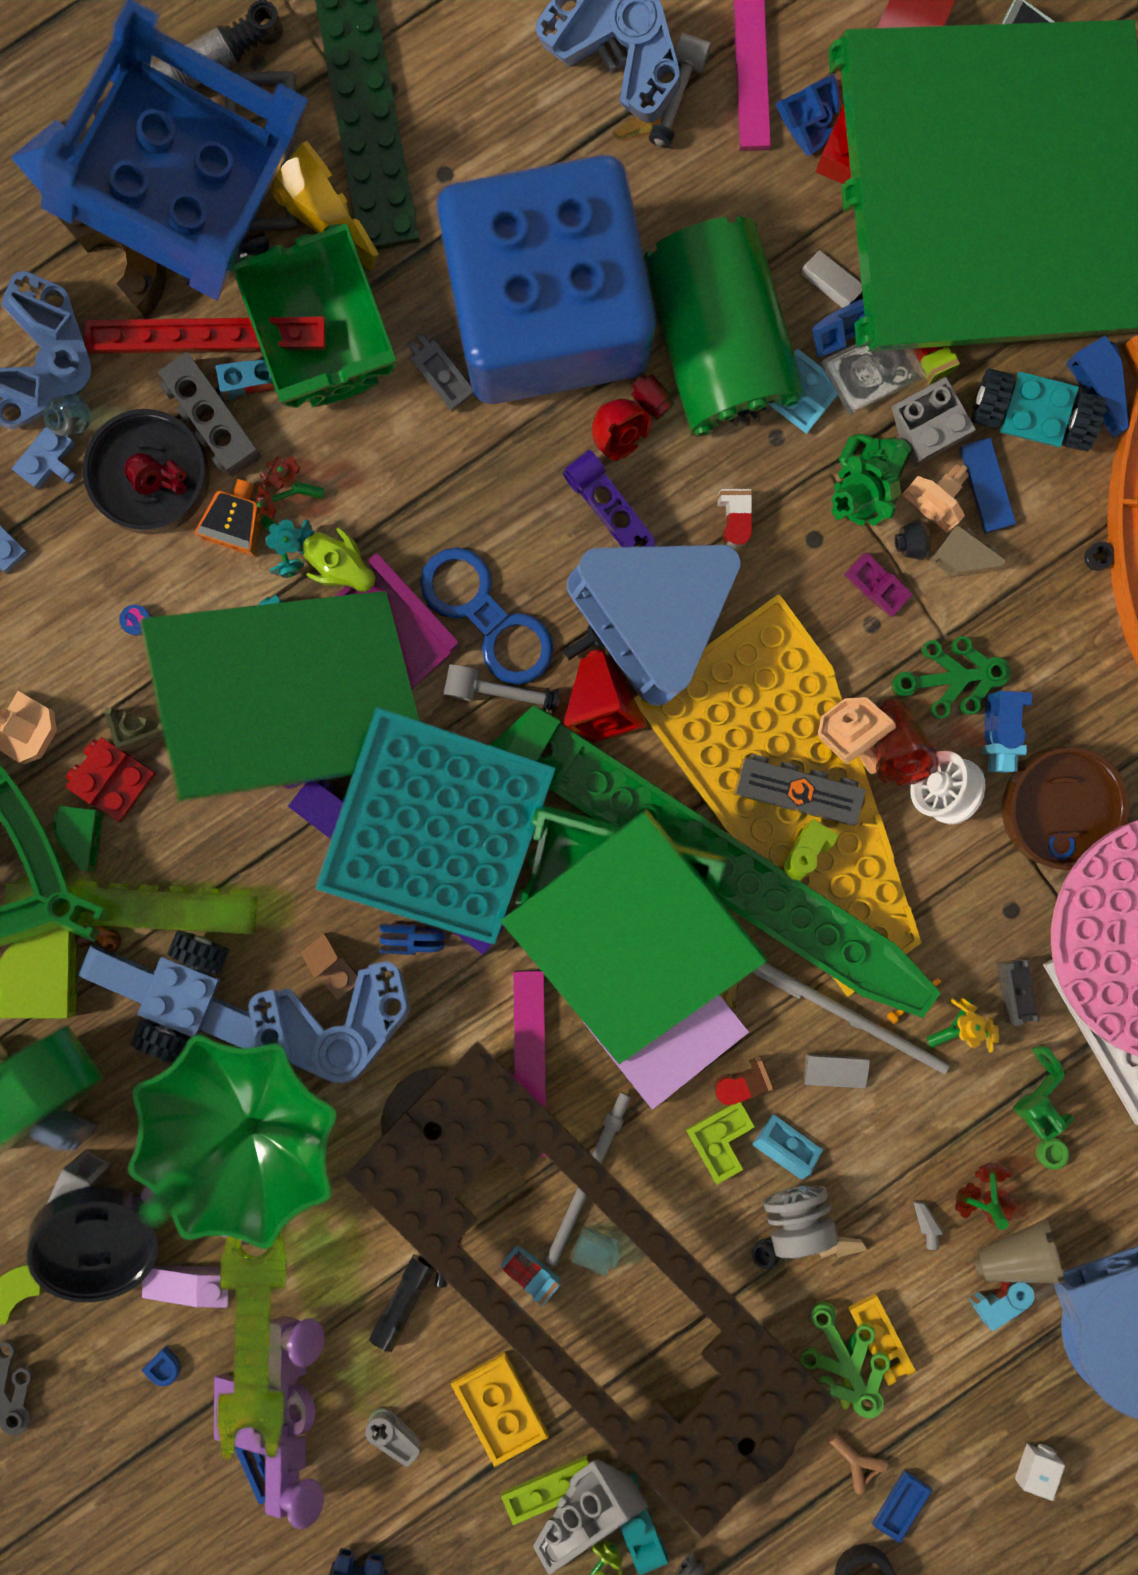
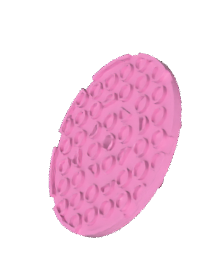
M1138 820L1109 832L1083 853L1064 880L1056 900L1051 924L1052 959L1058 981L1069 1004L1079 1018L1099 1037L1114 1047L1137 1057Z

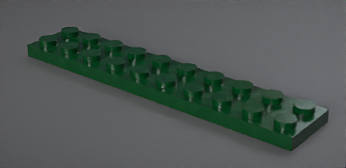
M315 0L354 217L360 221L376 250L419 243L420 238L376 0Z

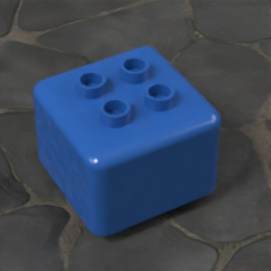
M610 155L594 156L457 182L446 186L441 191L437 199V212L473 393L480 401L487 404H499L637 377L647 369L650 361L656 319L627 172L624 165L617 158Z

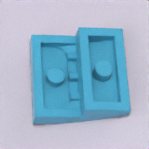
M797 348L794 353L807 396L800 398V403L790 407H783V404L777 406L776 402L767 404L807 434L837 397L839 391L829 373Z

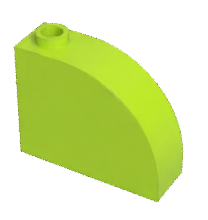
M58 927L10 945L0 960V1018H70L76 1016L78 945L75 940V933Z

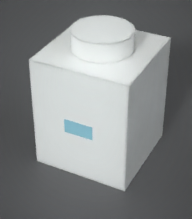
M1026 1444L1015 1476V1480L1024 1491L1053 1501L1065 1464L1056 1455V1450L1044 1444H1039L1038 1447Z

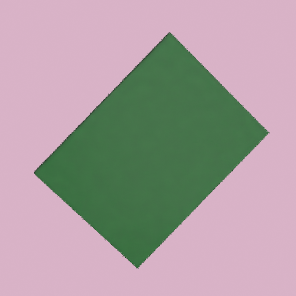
M386 591L147 617L140 620L178 802L353 775L376 707L419 721Z

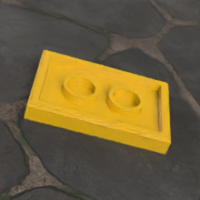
M506 1352L451 1381V1386L494 1467L549 1437L541 1417Z

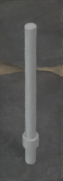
M620 1092L612 1112L607 1113L603 1122L604 1130L592 1154L601 1164L615 1133L620 1132L624 1123L622 1117L631 1096ZM577 1188L545 1259L550 1265H557L587 1198L579 1188Z

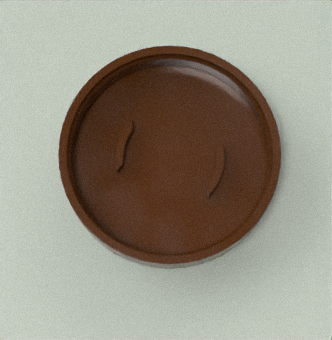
M1051 747L1029 756L1017 767V772L1012 773L1005 787L1002 800L1004 827L1014 846L1033 862L1061 870H1071L1083 853L1109 832L1127 824L1129 817L1128 792L1117 769L1101 755L1076 747ZM1051 836L1056 837L1053 847L1060 854L1066 853L1069 850L1070 841L1068 838L1073 837L1075 851L1072 856L1065 860L1053 858L1049 854L1048 847Z

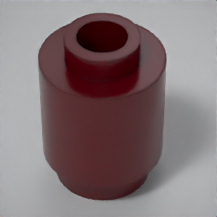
M643 374L631 385L634 390L631 393V397L650 416L653 415L656 420L661 418L675 404L670 399L672 395L653 374L648 377Z

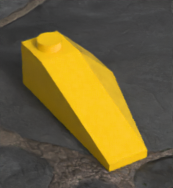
M308 141L302 143L279 169L274 179L272 192L276 201L281 206L284 205L294 217L317 233L323 232L330 225H343L347 223L361 264L368 270H372L377 262L378 251L360 221L355 218L351 219L346 205L348 201L344 194H336L327 179L332 174Z

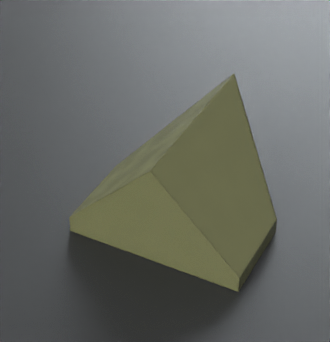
M106 707L104 714L116 749L133 753L164 736L161 723Z

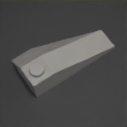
M598 1459L573 1476L569 1483L570 1487L566 1494L560 1498L554 1515L547 1521L533 1545L548 1575L648 1507L647 1502L631 1476Z

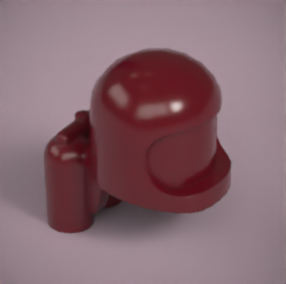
M136 453L128 458L125 463V476L139 494H152L162 486L172 489L178 495H182L187 489L186 485L182 482L187 474L174 460H166L164 465H161L149 454Z

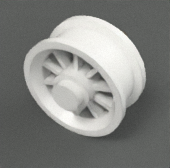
M939 751L928 756L916 769L911 782V799L916 809L921 813L934 817L945 824H958L970 818L979 808L985 794V778L982 770L975 763L963 759L953 752Z

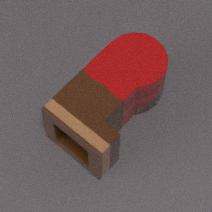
M761 1056L749 1060L752 1068L735 1075L725 1074L717 1078L714 1083V1092L721 1103L734 1105L774 1089Z

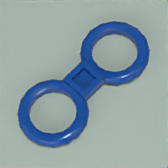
M456 547L444 549L431 557L423 568L420 580L422 596L428 606L444 617L453 619L468 617L484 634L482 644L484 662L490 672L501 681L518 685L530 683L542 676L551 664L554 651L552 636L546 626L531 615L522 613L507 615L490 597L492 588L490 570L484 560L473 551ZM455 560L467 562L473 566L480 580L478 593L473 600L459 606L445 604L437 598L433 589L434 575L439 567ZM519 625L528 627L536 633L540 639L542 650L539 660L533 667L526 671L514 672L505 669L499 664L495 657L494 646L497 637L502 631Z

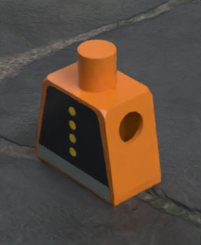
M237 479L233 494L217 491L194 534L201 540L255 557L261 528L259 521L263 514V508L257 507L256 502L250 501L255 485Z

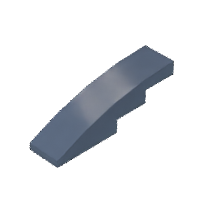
M61 1110L46 1116L36 1123L30 1133V1137L58 1151L60 1149L74 1151L97 1131L98 1125L70 1111Z

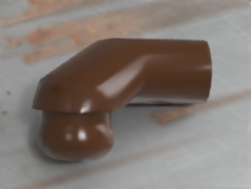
M104 925L92 927L100 931L95 942L75 934L76 943L80 948L98 943L105 947V951L115 952L121 944L120 935Z

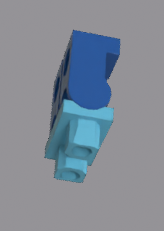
M999 691L986 695L984 741L986 745L981 747V755H989L988 772H1017L1018 756L1026 755L1027 746L1022 745L1025 740V730L1022 727L1023 707L1032 705V693Z

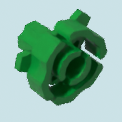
M862 455L848 457V465L838 472L839 478L843 480L834 484L835 493L831 498L833 502L831 512L836 520L848 517L849 520L859 526L867 523L875 526L886 519L893 518L896 510L895 504L901 495L900 480L897 476H891L886 480L882 478L891 472V466L878 458L864 460ZM869 470L874 472L876 475H870Z

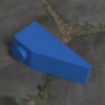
M1105 335L1075 353L1066 362V365L1084 393L1106 399V412L1103 415V423L1112 437L1115 438L1129 428L1122 360L1119 357L1117 346L1109 341Z

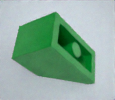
M59 806L52 822L56 839L81 871H96L104 812Z

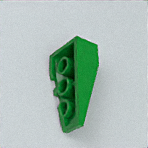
M534 705L492 742L490 746L538 762L561 720Z

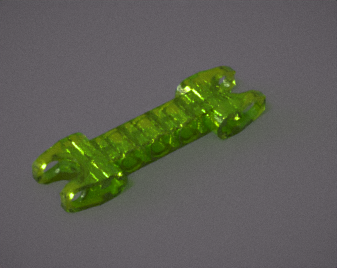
M282 1230L273 1245L263 1255L259 1256L248 1255L242 1249L240 1239L226 1238L224 1253L221 1259L220 1283L221 1290L236 1289L234 1393H219L217 1401L216 1427L220 1439L222 1460L232 1459L237 1433L248 1427L258 1429L263 1434L267 1458H276L278 1455L279 1439L285 1415L284 1391L269 1392L271 1289L286 1288L287 1254Z

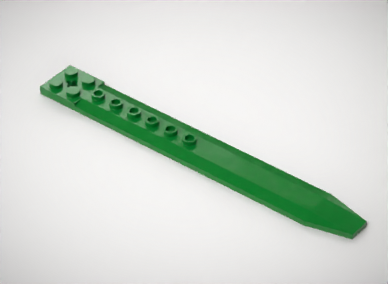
M561 722L559 723L549 741L552 744L553 754H546L538 760L540 763L555 768L549 786L551 791L595 820L619 827L625 826L643 811L647 810L672 842L727 857L718 898L725 906L859 995L915 1016L925 1017L941 992L897 944L800 880L791 879L782 868L596 747L581 735L567 728Z

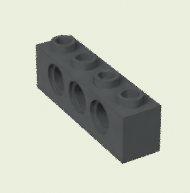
M188 351L158 371L163 379V382L159 385L169 399L175 397L180 403V406L176 409L187 424L191 421L198 429L194 432V435L204 448L209 445L215 454L210 458L220 472L227 470L234 477L262 457ZM197 387V391L192 397H184L185 391L188 388ZM214 411V416L210 421H201L202 415L205 412ZM231 435V441L228 445L218 446L219 439L222 436Z

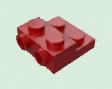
M103 737L98 741L94 739L84 750V754L87 757L81 765H74L67 773L66 779L69 782L65 787L88 804L96 806L118 823H122L157 773L126 751L116 749L114 743L109 739Z

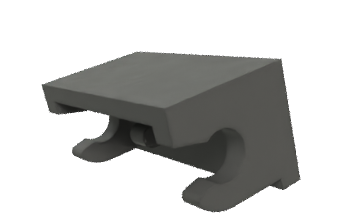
M1028 958L996 962L1006 1023L1018 1026L1024 1025L1023 1022L1028 1021L1039 1022L1040 1019L1036 1011L1029 969L1030 960Z

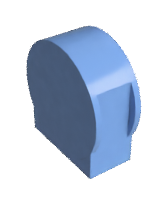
M1137 1245L1065 1270L1063 1274L1066 1282L1053 1284L1063 1310L1061 1320L1062 1340L1072 1366L1110 1406L1138 1419Z

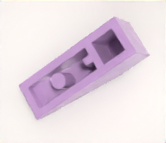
M154 1265L150 1273L142 1281V1298L193 1307H228L235 1298L236 1267Z

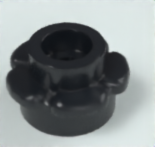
M760 1239L752 1250V1258L759 1268L774 1269L776 1265L780 1264L781 1257L776 1256L772 1240Z

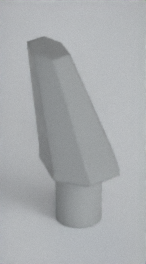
M914 1201L921 1233L926 1234V1248L938 1250L939 1235H942L944 1230L926 1203Z

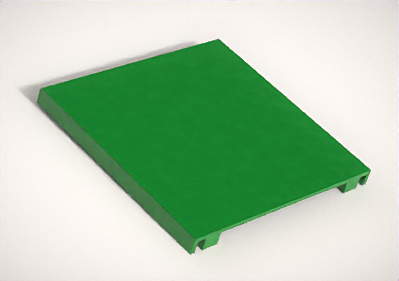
M1135 20L846 29L839 39L833 41L828 48L830 74H836L838 71H841L851 179H848L841 186L843 211L854 209L865 314V317L860 318L854 323L857 348L868 346V352L1138 333V48Z

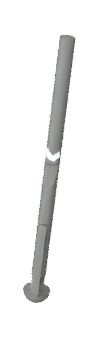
M766 962L751 972L800 999V996L805 997L847 1020L851 1026L863 1029L942 1074H945L949 1069V1063Z

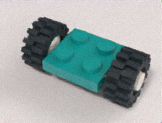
M991 368L986 370L973 405L974 409L971 415L973 423L997 428L1001 423V419H1003L999 431L1002 434L1056 448L1061 447L1062 444L1066 447L1088 452L1093 447V442L1095 443L1097 439V433L1101 430L1100 425L1104 420L1103 415L1106 412L1105 398L1084 392L1077 394L1078 386L1020 371L1016 373L1014 380V375Z

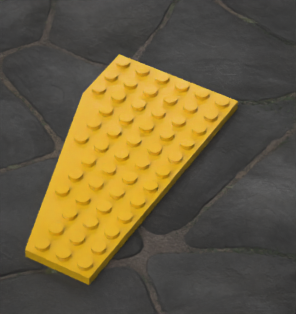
M780 594L708 644L701 655L688 686L664 705L654 706L646 703L639 695L634 698L646 722L728 834L784 870V862L803 828L812 819H815L839 836L829 850L825 853L820 851L817 856L816 868L805 879L800 881L897 944L905 954L922 943L911 908L908 906L888 836L864 769L865 766L859 756L846 764L818 735L821 716L842 701L833 666ZM751 754L769 758L768 764L779 767L781 762L799 766L798 772L810 774L811 770H816L829 774L828 779L840 782V778H846L859 782L858 787L866 789L857 825L849 826L733 795L742 759H750ZM832 977L845 996L848 997L855 992Z

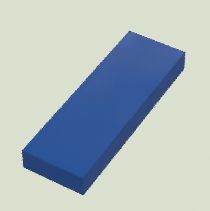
M991 438L962 445L959 450L963 464L967 467L969 484L984 534L1014 526L1016 524Z

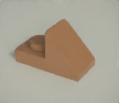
M325 933L300 952L314 978L319 977L336 1000H339L355 987L358 974Z

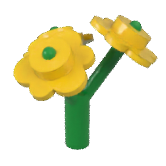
M962 997L958 1002L952 998L951 1002L961 1008L950 1027L927 1036L930 1047L933 1048L956 1037H960L963 1041L967 1040L970 1047L976 1048L980 1045L981 1041L986 1039L988 1052L992 1053L993 1044H998L1001 1035L998 1025H993L991 1017H987L985 1022L982 1016L975 1013L978 1007L973 1004L971 999L966 1000Z

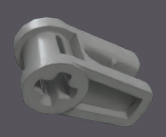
M379 1407L371 1412L365 1432L367 1440L402 1465L408 1467L420 1452L421 1438L390 1409ZM382 1423L386 1425V1428L382 1426L380 1429H377V1428L375 1427V1426H378V1427L381 1426Z

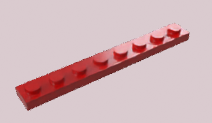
M269 317L270 323L277 325L283 341H277L279 347L294 351L326 350V319L324 317ZM250 318L85 320V348L88 354L261 351Z

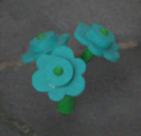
M263 515L259 522L270 533L266 537V545L271 549H275L276 553L281 555L283 561L278 566L270 569L271 574H276V576H281L282 578L297 575L299 568L304 567L305 564L301 559L289 561L286 551L290 553L299 551L300 554H303L304 540L315 534L310 521L305 519L302 528L298 530L294 528L290 520L284 519L278 525L269 515Z

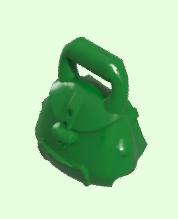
M856 434L848 438L839 456L842 468L848 465V457L854 455L861 441L867 445L861 453L864 460L878 458L891 466V472L882 477L884 480L891 476H897L900 479L912 450L911 445L907 441L896 437L878 439L866 434ZM869 470L870 475H876L874 472Z

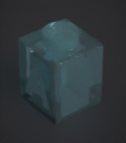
M583 1226L572 1252V1262L607 1276L610 1268H616L621 1256V1251H618V1240Z

